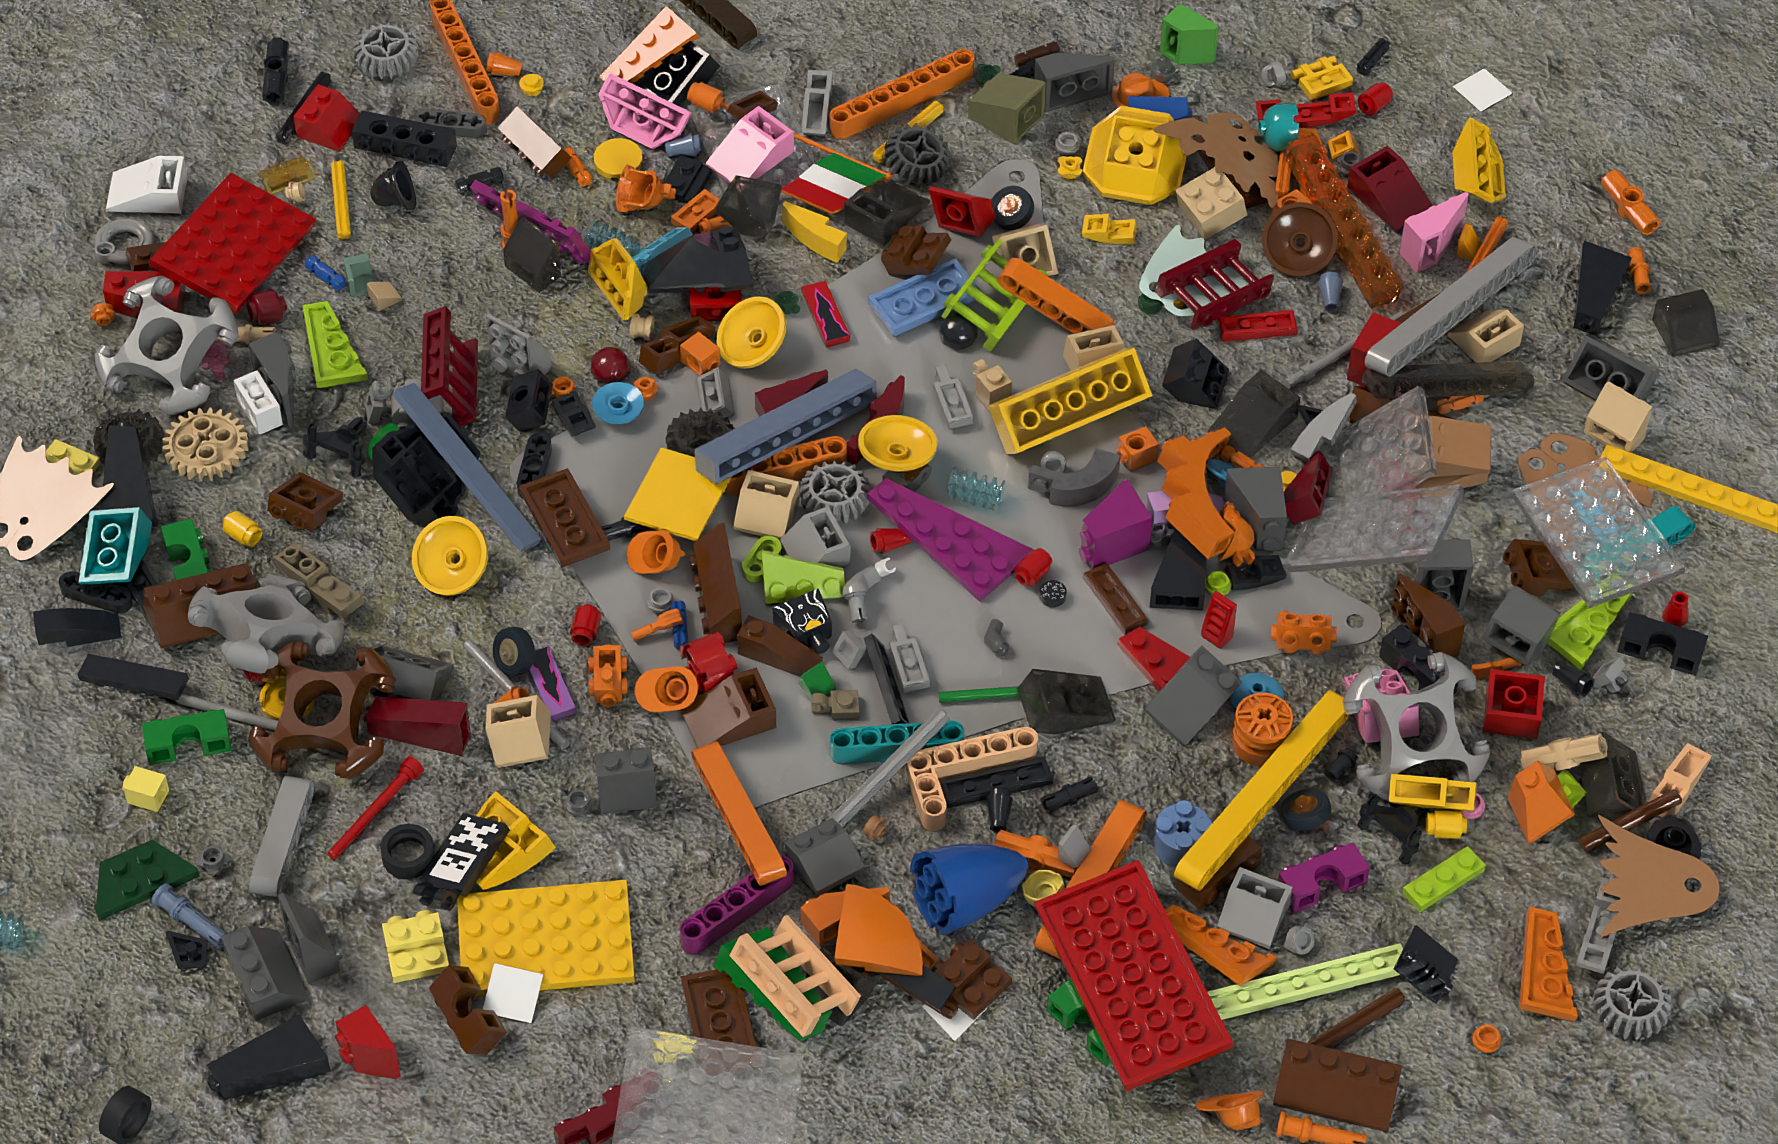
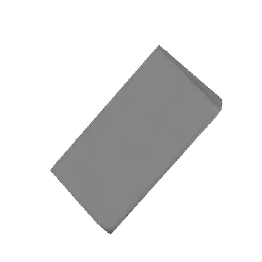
M717 367L697 377L703 418L712 419L733 416L735 413L728 376Z

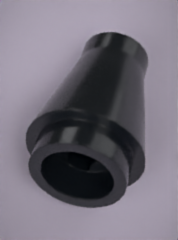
M1559 662L1553 669V676L1558 678L1575 696H1586L1594 686L1595 680L1591 677L1590 672L1566 665L1563 662Z
M1002 788L992 789L985 798L990 820V830L994 832L1006 831L1013 798L1009 790Z

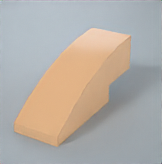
M1689 743L1686 744L1666 770L1664 778L1652 792L1649 800L1650 802L1676 789L1682 798V803L1659 816L1663 817L1666 814L1676 815L1706 769L1712 755Z

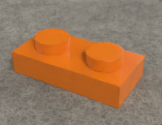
M704 189L671 216V224L676 227H688L694 233L702 219L707 218L709 220L723 208V201Z

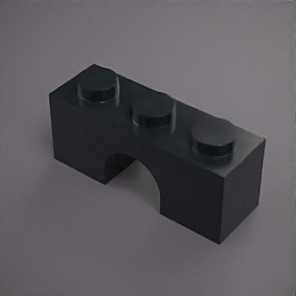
M1629 612L1617 652L1644 660L1645 654L1650 648L1661 647L1669 651L1672 656L1671 669L1696 676L1708 635L1678 627L1668 622L1658 621L1642 614Z
M1403 624L1382 638L1379 657L1392 669L1397 670L1398 673L1408 667L1418 679V690L1434 684L1440 677V672H1434L1428 665V656L1435 652ZM1457 683L1455 684L1453 695L1457 692Z

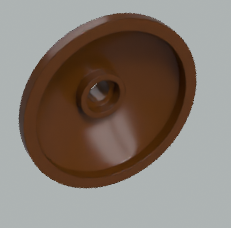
M1305 202L1291 203L1279 208L1267 220L1262 234V246L1269 263L1279 272L1292 277H1307L1323 270L1333 259L1338 245L1337 229L1332 218L1320 207ZM1298 240H1304L1305 245L1303 247L1296 246V242Z

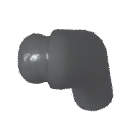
M992 619L984 636V643L993 653L996 652L1002 656L1007 653L1009 644L1004 642V638L1000 635L1003 623L1000 620Z

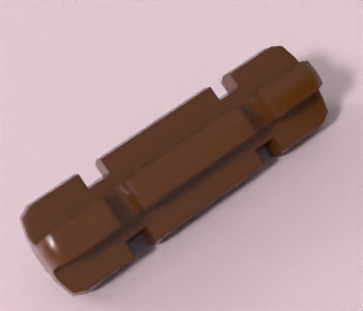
M1053 41L1047 43L1046 47L1042 45L1027 50L1026 54L1024 52L1016 54L1014 62L1020 68L1023 65L1026 66V63L1032 59L1035 60L1046 55L1060 53V47L1057 42Z

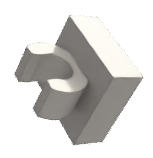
M851 630L842 631L832 650L833 654L848 669L856 668L860 659L865 658L868 652L867 647L860 641L861 639L856 637Z
M1620 657L1604 663L1595 673L1593 678L1596 689L1606 685L1609 692L1615 693L1620 690L1615 680L1619 684L1627 682V676L1621 672L1626 664Z

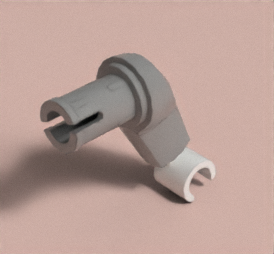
M890 558L877 562L875 567L870 566L858 572L843 587V597L848 600L852 623H856L857 620L859 622L868 620L864 597L868 593L869 588L878 583L881 577L889 575L896 570V567L890 570L886 568L885 563Z

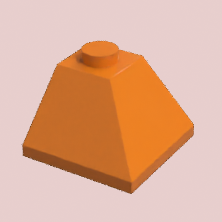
M1537 760L1515 775L1507 798L1529 844H1532L1575 815L1554 769Z

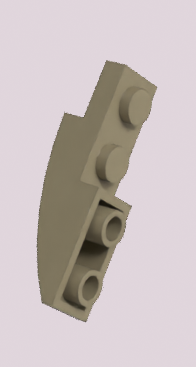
M293 543L274 557L275 562L289 578L301 581L306 585L311 599L327 613L335 612L342 618H345L364 604L362 595L330 574L326 564L296 543Z

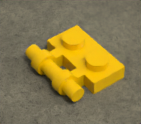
M1335 56L1318 58L1317 62L1309 65L1304 63L1299 65L1298 69L1290 72L1293 80L1299 78V86L1310 101L1353 86V77L1342 63L1337 65Z

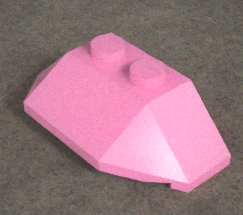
M611 73L608 74L598 94L610 128L651 149L680 136L692 114Z

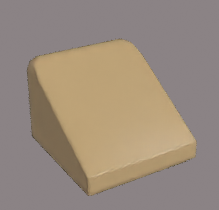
M390 282L366 283L368 295L379 311L402 301L401 296Z

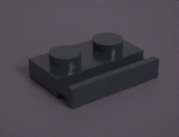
M680 155L663 184H671V188L676 189L675 199L673 200L689 202L704 189L713 170L703 165L701 161Z

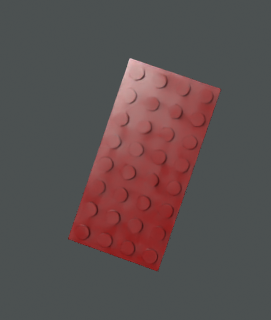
M1139 860L1034 902L1035 909L1126 1092L1234 1048L1233 1041Z

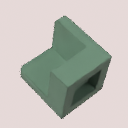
M368 253L343 258L351 297L368 294L366 283L374 282Z

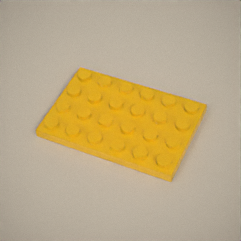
M627 880L469 893L467 897L460 895L457 899L460 966L469 967L481 987L475 996H485L487 994L494 963L543 974L539 991L635 982Z

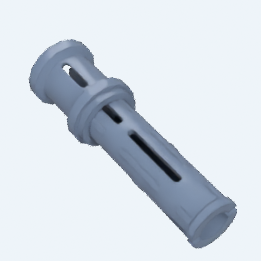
M167 883L156 890L152 897V904L154 906H161L169 912L170 918L186 923L216 948L223 946L221 936L228 933L195 910L188 898L185 896L180 897L172 891V886Z

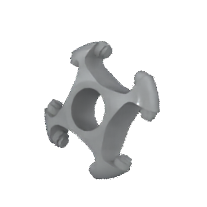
M156 276L143 280L126 290L123 298V303L126 306L135 308V306L139 307L143 302L136 325L116 355L112 353L113 350L105 345L98 347L96 353H94L95 364L104 387L107 391L113 393H120L123 390V377L131 374L158 379L174 388L172 396L168 395L162 398L159 403V409L166 414L176 415L190 411L207 401L210 387L202 383L192 387L199 364L218 337L221 338L220 341L224 344L232 346L239 337L238 326L226 300L218 297L211 299L209 309L212 315L206 318L177 313L161 305L163 296L172 292L174 282L164 276ZM174 331L182 332V344L175 355L166 360H152L153 346L161 336Z
M268 574L266 577L260 578L256 581L257 589L229 592L223 595H217L215 589L203 586L196 592L189 605V623L198 627H210L224 636L227 641L221 646V651L227 663L233 667L250 672L265 673L267 669L277 666L278 656L275 652L293 641L309 644V654L318 655L323 659L329 660L337 653L344 639L345 627L341 621L331 620L328 623H323L303 606L311 599L306 585L301 581L280 575Z
M1443 652L1432 653L1428 656L1429 668L1433 669L1434 672H1440L1439 679L1430 686L1406 695L1383 694L1375 686L1382 679L1381 667L1379 665L1366 666L1355 677L1342 703L1347 715L1360 712V708L1363 707L1362 699L1366 700L1370 705L1380 732L1381 767L1376 773L1375 767H1371L1370 763L1357 765L1356 773L1357 779L1368 790L1386 801H1389L1391 774H1398L1402 770L1428 760L1445 759L1454 761L1459 766V770H1455L1454 775L1451 776L1452 781L1474 782L1484 769L1491 754L1487 740L1473 742L1474 746L1470 747L1471 755L1463 746L1455 723L1453 692L1456 683L1458 688H1462L1463 691L1477 689L1476 675L1462 662ZM1416 703L1426 707L1435 721V734L1431 743L1419 751L1409 748L1403 742L1399 733V721L1403 712L1409 706Z

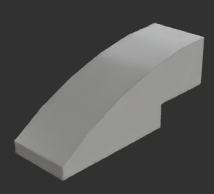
M808 70L801 135L826 136L833 85L832 71Z
M1350 393L1340 398L1316 416L1292 446L1293 456L1308 462L1315 452L1319 451L1323 442L1333 446L1357 403L1356 395Z

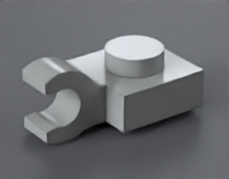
M378 381L372 383L365 401L368 423L379 424L381 414L386 412V398L390 397L393 392L391 381H388L387 385L383 388L378 386Z

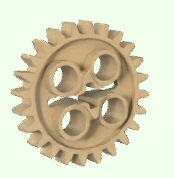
M199 408L196 415L188 411V418L179 416V424L171 422L172 430H165L166 437L162 439L164 445L162 449L166 463L170 464L172 471L178 470L180 477L187 473L188 480H191L195 475L198 476L199 481H202L204 476H208L209 480L212 481L214 474L223 478V471L226 470L232 473V465L239 467V459H245V451H248V436L245 426L240 425L239 418L233 419L232 413L223 416L222 409L218 410L216 414L213 413L212 408H209L207 413H203L202 409Z

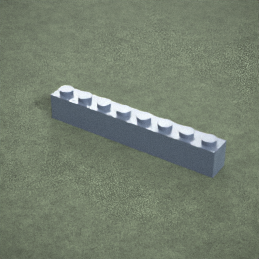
M854 369L696 448V471L713 483L718 484L869 407L871 402L877 398L876 381L861 371Z

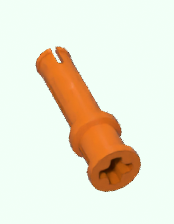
M506 190L507 198L504 191L500 194L503 225L500 231L501 236L504 238L502 248L505 253L515 255L522 252L525 247L524 240L521 238L523 227L518 222L516 193L513 190Z
M1285 1111L1280 1113L1276 1137L1285 1135L1297 1138L1301 1143L1308 1142V1140L1325 1144H1359L1353 1141L1366 1143V1134L1363 1135L1312 1123L1313 1119H1310V1117L1301 1119L1286 1115Z

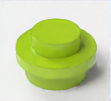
M1212 572L1205 579V590L1208 594L1212 595L1215 591H1218L1225 596L1230 592L1231 581L1224 572Z

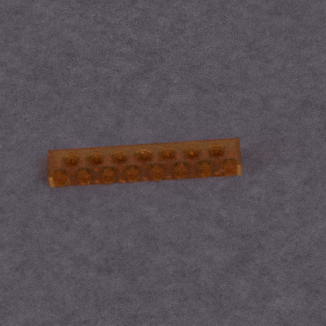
M1315 135L1288 142L1284 158L1308 199L1313 205L1323 209L1332 218L1338 234L1337 251L1370 309L1398 301L1403 288L1402 280L1394 272L1390 259L1384 255L1380 248L1379 240L1373 236L1369 229L1368 221L1362 217L1357 202L1351 198L1346 183L1340 179L1335 164L1326 155L1324 145L1320 144Z

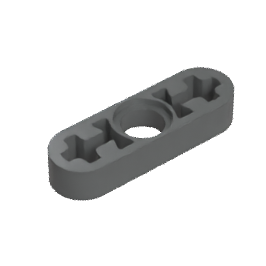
M422 109L415 115V121L455 129L456 136L477 138L486 132L485 118L478 113ZM450 120L457 122L453 126H447L444 124L445 122Z

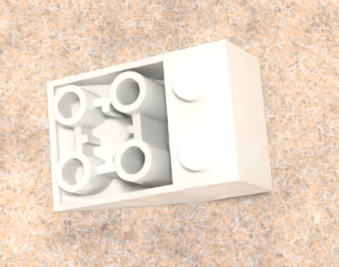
M156 156L113 172L106 212L181 214L188 177L184 156Z

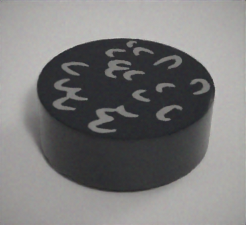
M1050 580L1042 584L1040 587V600L1044 605L1058 607L1065 602L1067 590L1063 583Z

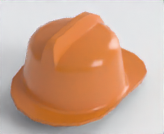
M1130 73L1124 76L1120 84L1114 89L1112 100L1118 108L1120 106L1128 107V96L1169 97L1170 93L1164 83L1151 79L1142 73Z
M659 530L637 534L629 543L626 555L627 562L634 572L650 574L674 569L680 557L685 556V552L680 549L679 542L667 531Z
M681 666L656 668L646 671L635 684L637 702L642 708L650 712L684 709L694 702L698 694L696 676L691 670Z
M1252 1091L1244 1094L1211 1096L1198 1101L1195 1107L1203 1111H1215L1222 1124L1234 1130H1243L1258 1126L1261 1123L1258 1099L1263 1096L1264 1092Z

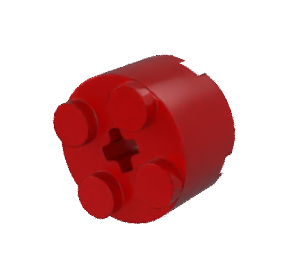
M719 632L710 633L680 647L681 660L687 659L688 666L685 668L691 670L696 676L698 693H705L729 676L734 675L733 670L737 669L735 658L732 654L727 655L724 649L723 637Z

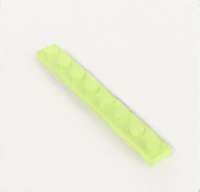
M1399 943L1248 981L1241 986L1236 984L1208 991L1207 993L1221 1020L1398 976L1400 974L1393 968L1403 947Z

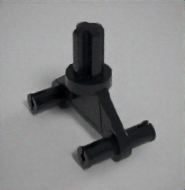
M357 417L348 425H342L336 431L317 432V423L308 422L306 424V434L303 436V444L306 446L305 457H309V459L316 458V447L320 446L347 457L348 463L351 465L350 475L360 477L361 465L364 464L365 455L362 452L363 442H359L358 436L367 428V423L362 417Z
M1370 793L1366 803L1360 808L1359 814L1361 817L1357 823L1358 828L1361 827V830H1367L1371 820L1377 821L1402 842V852L1399 856V861H1402V864H1409L1412 855L1418 852L1420 846L1419 838L1422 835V831L1416 827L1418 819L1427 814L1430 808L1402 805L1398 808L1377 805L1380 797L1375 793Z

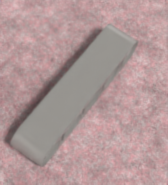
M291 776L283 778L250 877V893L278 897V894L282 893L313 798V780Z

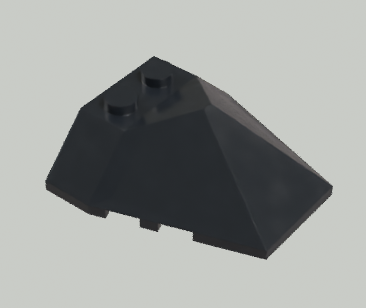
M724 226L718 230L689 236L640 266V271L647 284L649 293H680L681 288H696V292H705V287H720V292H728L753 287L746 248L737 227Z
M449 413L442 414L441 416L478 460L481 452ZM416 424L387 433L372 447L374 479L407 519L427 526L436 519L457 514L459 509L457 505L460 498L465 494L466 485Z

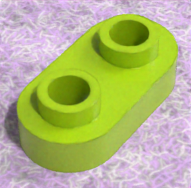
M763 536L756 541L742 563V574L746 580L750 582L763 581L761 550H771L772 554L781 555L782 545L778 538ZM753 569H758V570H760V571L753 572V571H751V570H753Z

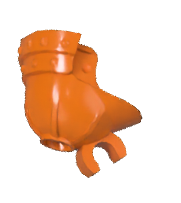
M627 164L619 178L616 190V208L619 212L635 211V209L649 210L658 206L663 198L675 199L676 189L671 188V184H663V181L656 175L654 170L639 171Z
M1227 501L1219 514L1235 534L1226 551L1219 554L1218 562L1227 558H1233V563L1239 567L1244 561L1243 558H1245L1247 564L1250 565L1255 560L1254 552L1250 549L1255 540L1254 531L1251 525L1240 516L1234 504Z

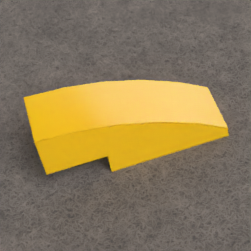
M784 201L782 206V222L787 229L809 249L838 263L846 252L847 232L829 226V218Z
M1391 774L1389 802L1422 808L1475 813L1477 784L1476 782L1452 781L1447 778Z

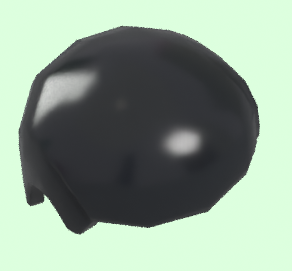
M953 312L940 324L939 334L943 344L953 349H965L971 346L975 339H977L978 329L976 325L958 312Z

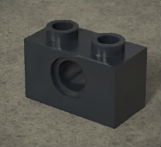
M539 369L513 377L505 417L519 432L542 426L546 423L553 384Z

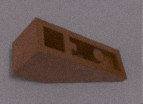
M748 615L737 634L739 655L800 677L823 661V657L774 624Z

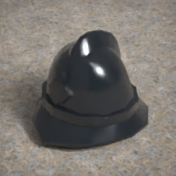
M404 161L395 162L392 168H388L373 182L370 195L376 205L384 207L397 205L404 207L406 210L415 209L417 204L415 190Z
M1666 814L1660 820H1656L1648 830L1649 841L1700 859L1702 844L1694 827L1684 817Z

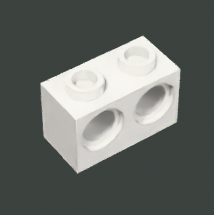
M257 370L234 380L237 400L259 435L283 425L280 406Z

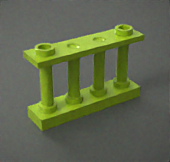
M998 239L994 246L988 244L980 255L984 259L956 295L953 293L949 295L943 304L946 309L941 317L946 319L954 309L984 331V335L988 339L983 347L990 352L1026 306L1025 302L1003 289L999 285L997 277L984 269L990 260L1002 269L1006 266L1008 260L996 252L1003 242L1001 239ZM1041 268L1039 269L1040 272H1042V273L1045 274L1046 276L1048 275V274H1047L1045 271H1043ZM977 277L981 278L1010 299L1011 308L1009 309L1006 306L1003 308L974 287L972 283ZM967 293L997 315V319L1000 321L999 324H990L959 300Z

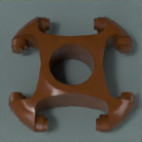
M293 641L275 652L278 656V665L272 669H267L265 673H261V680L265 682H275V680L280 678V675L286 676V701L276 730L269 736V733L265 732V728L254 726L250 730L248 741L257 757L272 772L282 773L287 771L289 761L288 758H285L284 753L290 750L322 748L347 754V759H341L340 763L337 762L335 775L340 778L351 779L367 770L383 755L384 740L381 738L371 737L370 740L365 741V746H359V720L365 700L372 687L376 685L381 692L391 693L395 688V676L386 661L371 647L357 649L356 661L359 662L360 666H363L358 670L321 672L298 666L299 661H303L305 657H308L310 647L305 642ZM327 694L337 695L342 698L341 710L332 722L316 727L304 724V712L313 699Z

